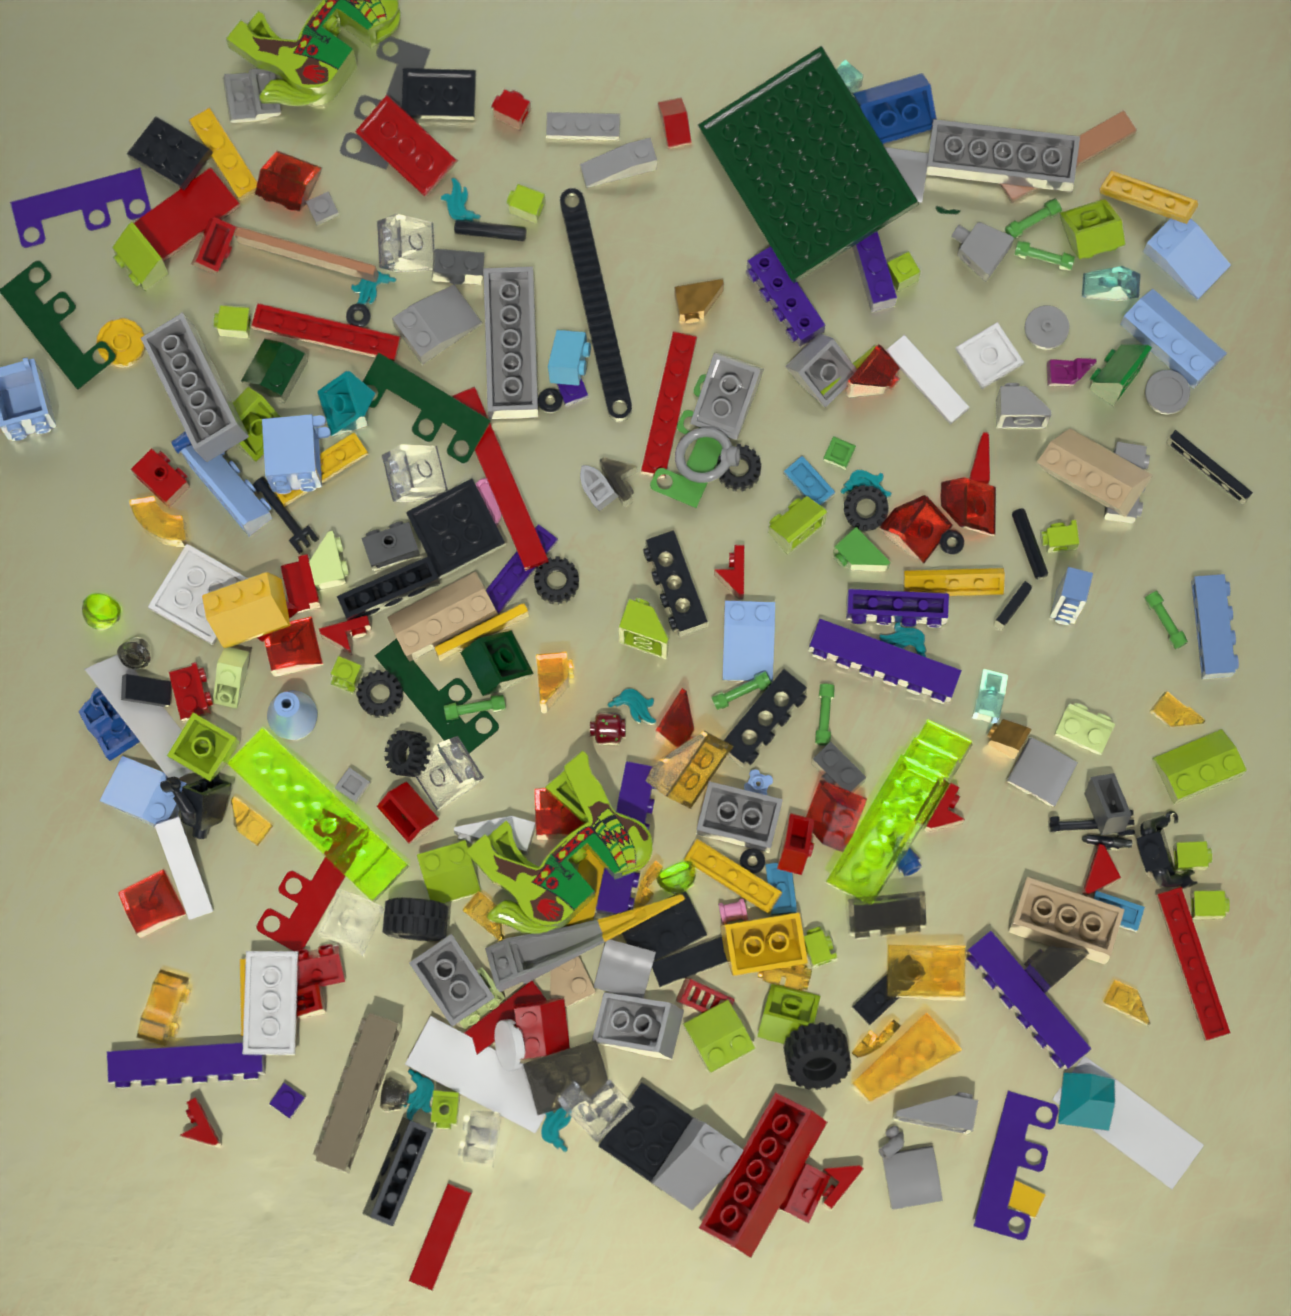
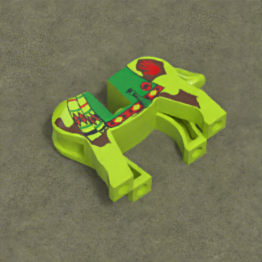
M323 0L307 19L297 40H287L278 37L268 25L264 14L258 11L248 24L240 20L227 36L226 41L231 50L258 69L267 70L282 77L283 80H270L262 90L259 100L263 104H282L288 106L323 105L332 101L338 95L357 67L353 48L337 38L341 31L340 27L373 48L396 31L400 23L398 0Z
M584 750L566 764L564 771L545 787L547 792L580 819L584 825L563 839L550 852L540 867L527 860L518 850L514 841L512 827L507 821L502 823L488 836L486 834L483 835L466 850L467 854L489 880L509 892L519 903L517 904L511 900L501 901L487 914L489 921L504 924L517 931L529 934L545 933L567 925L595 897V891L571 864L573 862L575 864L581 862L587 856L586 850L588 849L614 879L637 872L649 862L653 849L650 832L641 822L613 810L601 784L591 772L589 757Z

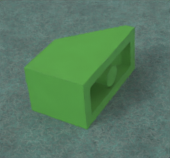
M857 527L834 547L833 551L835 554L834 559L842 567L847 566L850 570L886 571L891 563Z

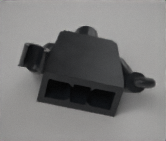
M219 774L211 782L203 778L183 786L182 792L179 790L181 781L177 777H169L166 781L160 783L163 792H172L175 797L173 799L181 811V821L183 824L193 827L192 836L194 838L206 839L208 828L222 822L232 783L220 779Z
M1169 811L1165 816L1161 815L1144 821L1140 825L1141 835H1138L1136 840L1146 874L1152 882L1155 881L1156 885L1160 887L1181 886L1183 889L1197 884V881L1194 882L1190 878L1191 875L1195 874L1193 870L1180 875L1176 874L1163 829L1170 823V815H1173L1174 823H1178L1177 813Z

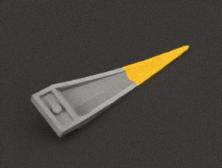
M679 894L605 918L550 930L545 933L510 937L485 948L495 987L501 992L521 982L526 984L678 904L685 898Z

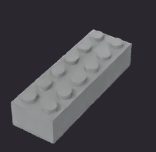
M934 119L927 175L1073 192L1080 136Z
M533 267L483 268L489 419L537 418L538 390Z
M183 312L141 337L194 450L206 462L249 437L195 325Z

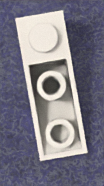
M506 816L454 827V834L458 835V840H466L467 843H472L473 840L478 841L485 834L488 836L502 823L507 821L512 827L514 841L521 854L528 855L536 823L514 816Z

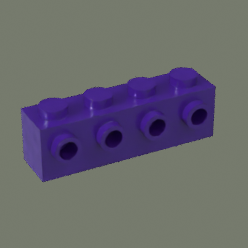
M771 246L747 260L746 274L752 283L756 282L758 284L762 299L766 303L770 302L774 308L772 310L774 317L779 323H784L787 328L785 330L791 342L794 343L796 341L798 346L801 347L813 340L819 333L825 332V323L798 283L793 284Z
M848 589L846 620H851L853 624H866V621H876L878 625H891L892 622H902L901 625L906 627H913L917 623L927 624V627L940 628L942 624L946 625L948 620L949 594Z

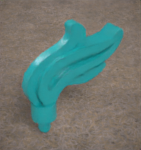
M452 178L453 189L451 195L444 194L441 196V200L447 202L451 218L455 221L480 219L481 216L479 214H475L474 211L465 208L468 200L467 188L464 187L462 192L459 181Z
M378 271L379 277L377 282L361 279L358 285L351 286L354 293H360L356 304L359 303L366 306L369 302L372 305L377 297V286L381 283L389 284V282H396V278L390 277V274H382Z
M864 470L854 471L841 490V494H845L847 491L851 492L855 487L865 485L879 489L886 498L892 495L891 492L884 490L879 484L883 481L884 476L882 473L873 475Z
M898 622L894 626L896 633L891 635L881 634L879 636L880 641L902 649L911 645L915 647L918 655L926 657L925 635L918 629L901 627L900 622Z
M625 689L619 696L612 698V702L608 703V707L616 706V708L623 704L627 705L630 709L631 717L637 723H641V720L650 725L656 723V720L651 717L647 709L653 706L654 699L648 700L634 689Z
M409 1069L408 1073L412 1076L411 1080L416 1084L417 1089L407 1096L404 1101V1107L406 1108L407 1104L411 1103L407 1109V1119L412 1121L413 1116L420 1108L426 1113H431L432 1108H430L429 1104L433 1097L434 1084L430 1079L424 1078L419 1072L415 1073L412 1069Z
M563 1099L562 1105L555 1113L551 1109H544L546 1118L541 1129L543 1140L564 1152H567L568 1148L559 1137V1131L565 1128L572 1118L571 1113L566 1117L569 1110L566 1099Z

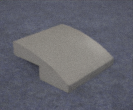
M250 69L249 73L224 75L223 80L230 123L261 120L281 115L280 104H263L259 100L260 93L269 81L276 80L275 73L263 69Z
M885 147L918 202H922L929 153Z
M1029 737L1007 782L1026 794H1032L1049 806L1055 807L1077 762L1054 748Z
M609 939L605 942L593 988L644 999L656 952Z
M933 1146L898 1151L887 1160L882 1158L892 1210L943 1201Z

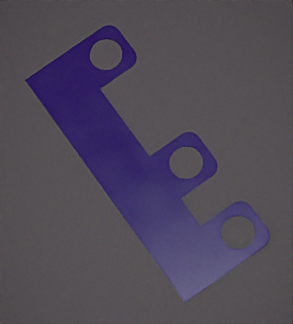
M140 168L10 202L20 243L24 248L40 245L45 242L46 238L41 222L44 219L82 210L86 227L92 231L110 225L111 219L106 204L108 202L122 199L126 215L131 220L141 218L151 210ZM135 199H140L145 203V210L140 214H134L130 210V203ZM94 210H100L105 215L104 221L99 225H94L89 220V215ZM34 227L38 229L39 238L35 242L25 240L24 232L27 228Z
M1011 1091L1007 1092L973 1227L1018 1240H1025L1027 1238L1031 1224L1030 1216L1008 1209L1018 1166L1041 1172L1045 1167L1048 1156L1047 1148L1025 1141L1029 1124L1048 1130L1054 1128L1059 1111L1055 1104ZM1040 1107H1048L1052 1111L1053 1116L1048 1123H1042L1037 1119L1036 1112ZM1037 1149L1041 1152L1042 1160L1039 1164L1031 1165L1027 1162L1026 1153L1028 1150ZM1020 1217L1024 1220L1025 1229L1023 1232L1016 1234L1009 1229L1008 1224L1011 1218Z

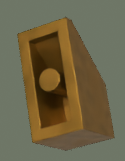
M723 279L676 286L674 295L679 322L695 323L700 318H704L724 290Z
M1002 719L999 725L994 723L987 736L991 740L988 745L1015 759L1032 729Z

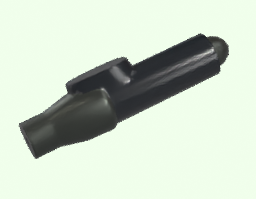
M1090 834L1082 837V841L1086 844L1097 846L1101 844L1105 846L1106 850L1132 848V840L1121 837Z

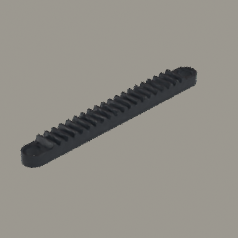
M569 188L560 196V207L604 399L610 418L617 422H623L632 413V403L584 196L578 189ZM569 196H575L578 198L579 203L575 207H569L566 205L565 200ZM622 402L626 405L627 410L623 414H616L612 408L616 403Z

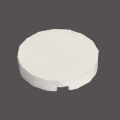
M507 1019L497 1023L495 1029V1048L502 1067L506 1071L511 1072L519 1070L523 1066V1063H520V1059L524 1058L525 1046L519 1028L514 1027L515 1022L513 1020Z

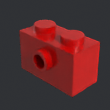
M216 217L211 218L191 265L212 274L217 273L223 259H227L231 252L232 246L229 244L236 226Z
M151 448L131 468V471L140 482L170 508L190 488L186 481L188 476L180 468L174 470L169 465L170 459L163 452L159 451L156 453Z
M407 781L389 791L376 806L409 844L428 833L439 820Z
M792 813L789 814L782 836L777 869L802 875L807 858H811L814 849V843L811 842L814 819Z

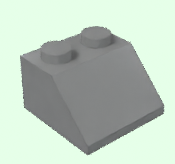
M821 333L785 366L798 384L824 407L833 401L860 374L835 340ZM840 378V380L828 392H826L824 395L821 394V390H823L829 384L834 382L836 379Z
M1006 383L1000 387L996 398V428H1046L1051 417V410L1026 386H1019L1018 383Z

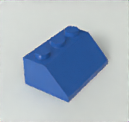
M923 73L853 93L854 99L882 144L932 130L933 120L937 119L931 85Z

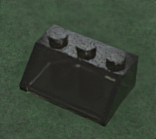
M925 891L848 899L845 905L849 936L855 935V939H867L873 933H880L881 937L896 935L895 931L905 930L906 934L920 933L921 928L926 926Z
M1049 947L1045 951L1040 948L1024 963L1027 967L1025 971L1039 988L1046 993L1079 964L1089 952L1086 949Z
M596 1040L523 1063L522 1066L537 1116L611 1092L605 1065Z

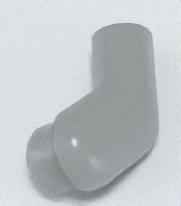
M892 1126L886 1131V1136L889 1137L888 1143L879 1149V1154L885 1160L898 1152L904 1145V1134L902 1131H899L897 1126Z

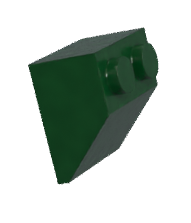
M264 339L241 382L285 404L308 363L306 354L284 342Z
M512 630L478 638L460 652L482 696L500 692L534 674Z

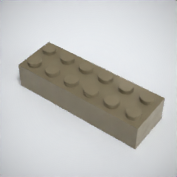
M371 1013L368 1014L367 1018H362L358 1028L361 1036L358 1043H353L349 1053L352 1059L350 1066L344 1067L340 1081L343 1083L341 1091H336L332 1099L331 1105L334 1107L332 1116L327 1115L323 1124L324 1138L322 1141H317L313 1155L316 1156L315 1161L349 1174L401 1031L399 1023Z

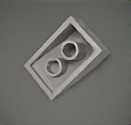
M455 285L412 304L392 318L395 329L422 365L482 325L481 320Z
M714 353L690 424L701 428H715L723 432L727 437L737 440L764 369L720 353Z
M452 934L409 962L452 1027L495 998Z
M604 992L592 1042L642 1055L672 1060L684 1010L668 1002Z
M958 1092L955 1096L952 1095L898 1110L893 1114L892 1120L970 1134L974 1128L978 1100L972 1099V1094Z
M693 1118L651 1183L688 1209L693 1210L731 1171L744 1150L705 1122Z

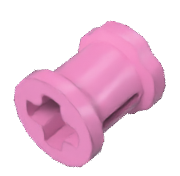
M743 898L739 899V902L730 904L718 903L723 925L740 919L748 921Z

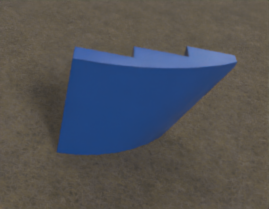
M96 687L90 699L79 710V714L88 731L97 739L105 757L111 761L140 741L101 690Z

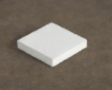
M998 322L958 345L955 349L981 389H984L1024 364V361Z

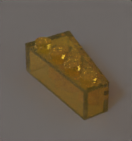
M926 1012L851 1084V1087L867 1104H870L957 1055L962 1049Z

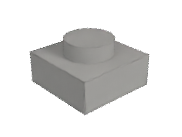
M329 192L306 201L316 225L339 216Z
M349 767L335 786V790L356 804L371 783Z

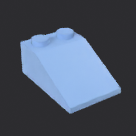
M1191 218L1187 224L1169 219L1147 242L1143 251L1197 300L1231 266L1204 231Z
M725 601L723 680L751 681L755 679L754 675L766 671L770 682H773L775 602Z
M124 756L121 757L100 799V802L155 827L156 823L176 817L180 810L173 799L175 797L172 792L165 793L160 787V783L168 778L164 772ZM181 781V787L179 790L182 792V787L188 784Z

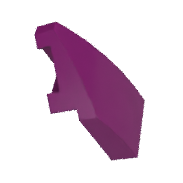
M1076 358L1074 361L1049 360L1047 362L1048 386H1073L1097 363V359Z

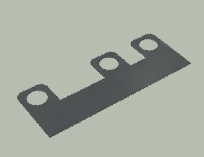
M389 36L379 43L376 54L381 59L397 64L386 95L402 108L403 68L424 69L431 49ZM394 42L398 46V51L394 56H387L383 53L382 48L385 43ZM362 95L358 99L354 110L355 117L362 120L368 117L360 111L362 103L370 101L376 107L382 100ZM350 132L345 135L340 147L342 155L387 169L388 162L358 134ZM350 139H358L361 142L362 148L358 153H350L346 149V144Z

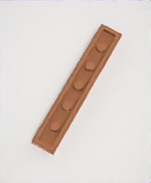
M1125 111L1118 113L1080 135L1076 167L1136 133L1137 130ZM1000 184L1011 203L1038 189Z
M237 227L234 234L239 244L372 282H377L379 273L374 265L241 227Z

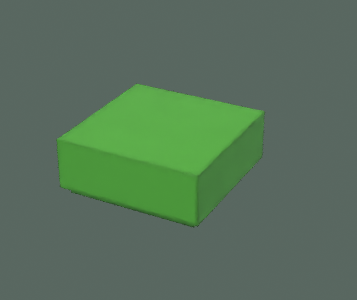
M833 436L823 460L846 470L856 446Z

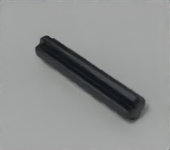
M456 220L454 224V232L461 235L525 241L527 233L526 228L521 226Z
M1024 508L1013 511L1012 517L1036 580L1048 576V570Z

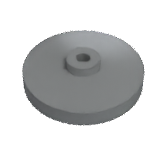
M1054 306L1037 307L1028 315L1025 322L1027 339L1031 344L1040 349L1050 350L1059 347L1066 340L1069 333V321L1066 315Z
M1163 370L1155 373L1149 379L1145 388V397L1149 406L1156 412L1174 414L1182 410L1187 404L1190 397V387L1187 380L1180 373L1172 370Z

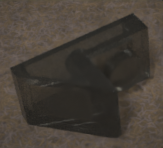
M601 458L599 460V467L619 495L618 499L622 506L626 507L632 504L631 495L634 494V491L629 482H623V480L636 474L637 466Z

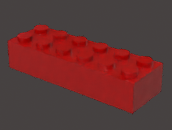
M775 1092L746 1143L743 1153L733 1166L699 1229L719 1242L751 1258L828 1122L814 1111Z

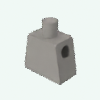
M978 222L971 232L958 225L951 236L962 243L958 251V257L985 282L990 278L1014 241V237L981 222Z

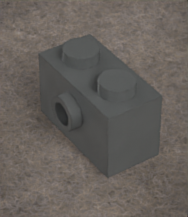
M435 249L432 281L450 282L455 285H481L484 252Z
M396 522L391 524L387 530L381 532L378 529L366 533V537L361 538L373 571L420 555L409 522Z
M831 741L812 759L811 764L822 774V780L829 787L832 788L834 786L846 799L866 780V776Z
M1115 773L1091 777L1084 795L1100 834L1107 835L1124 832L1130 820L1131 812Z

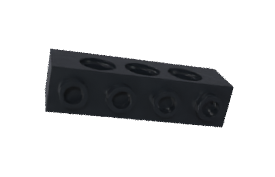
M674 530L647 539L646 548H643V553L647 563L652 562L654 567L651 575L655 585L661 586L663 594L659 596L664 609L669 608L671 617H668L672 632L677 631L679 637L707 628L708 621ZM662 557H669L673 563L670 566L664 567L660 565L659 560ZM675 579L681 583V586L673 590L667 586V583ZM684 602L690 608L687 612L681 613L676 610V605Z
M428 556L337 596V599L347 621L373 615L439 586L440 581Z
M783 669L724 739L719 749L740 767L743 768L746 764L751 766L760 755L757 752L763 744L767 746L775 737L773 731L778 725L783 727L791 718L789 712L794 706L799 708L807 699L805 695L807 687ZM777 696H784L787 698L788 704L783 707L775 704L774 699ZM761 715H769L772 718V723L764 726L759 723L758 718ZM745 734H753L756 737V742L752 745H747L743 742L742 737Z
M402 1117L362 1214L392 1227L394 1226L433 1129Z

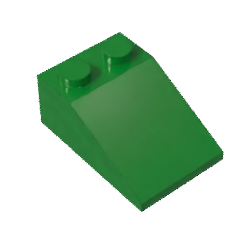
M1120 345L1117 351L1112 349L1104 360L1107 362L1102 370L1097 368L1091 376L1092 384L1089 390L1114 406L1143 368L1152 347L1149 345Z

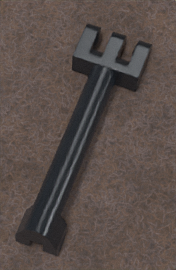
M261 477L253 483L258 494L261 492L293 533L294 536L289 539V542L298 554L303 552L301 546L297 544L300 541L306 548L311 546L305 537L309 535L314 542L319 540L309 525L303 530L300 528L271 490L265 477Z
M1130 810L1131 816H1133L1134 810ZM1055 816L1049 817L1048 820L1049 833L1098 829L1095 819L1060 821V818ZM1129 820L1127 826H1134V820ZM1129 829L1119 832L1117 837L1135 836V830Z

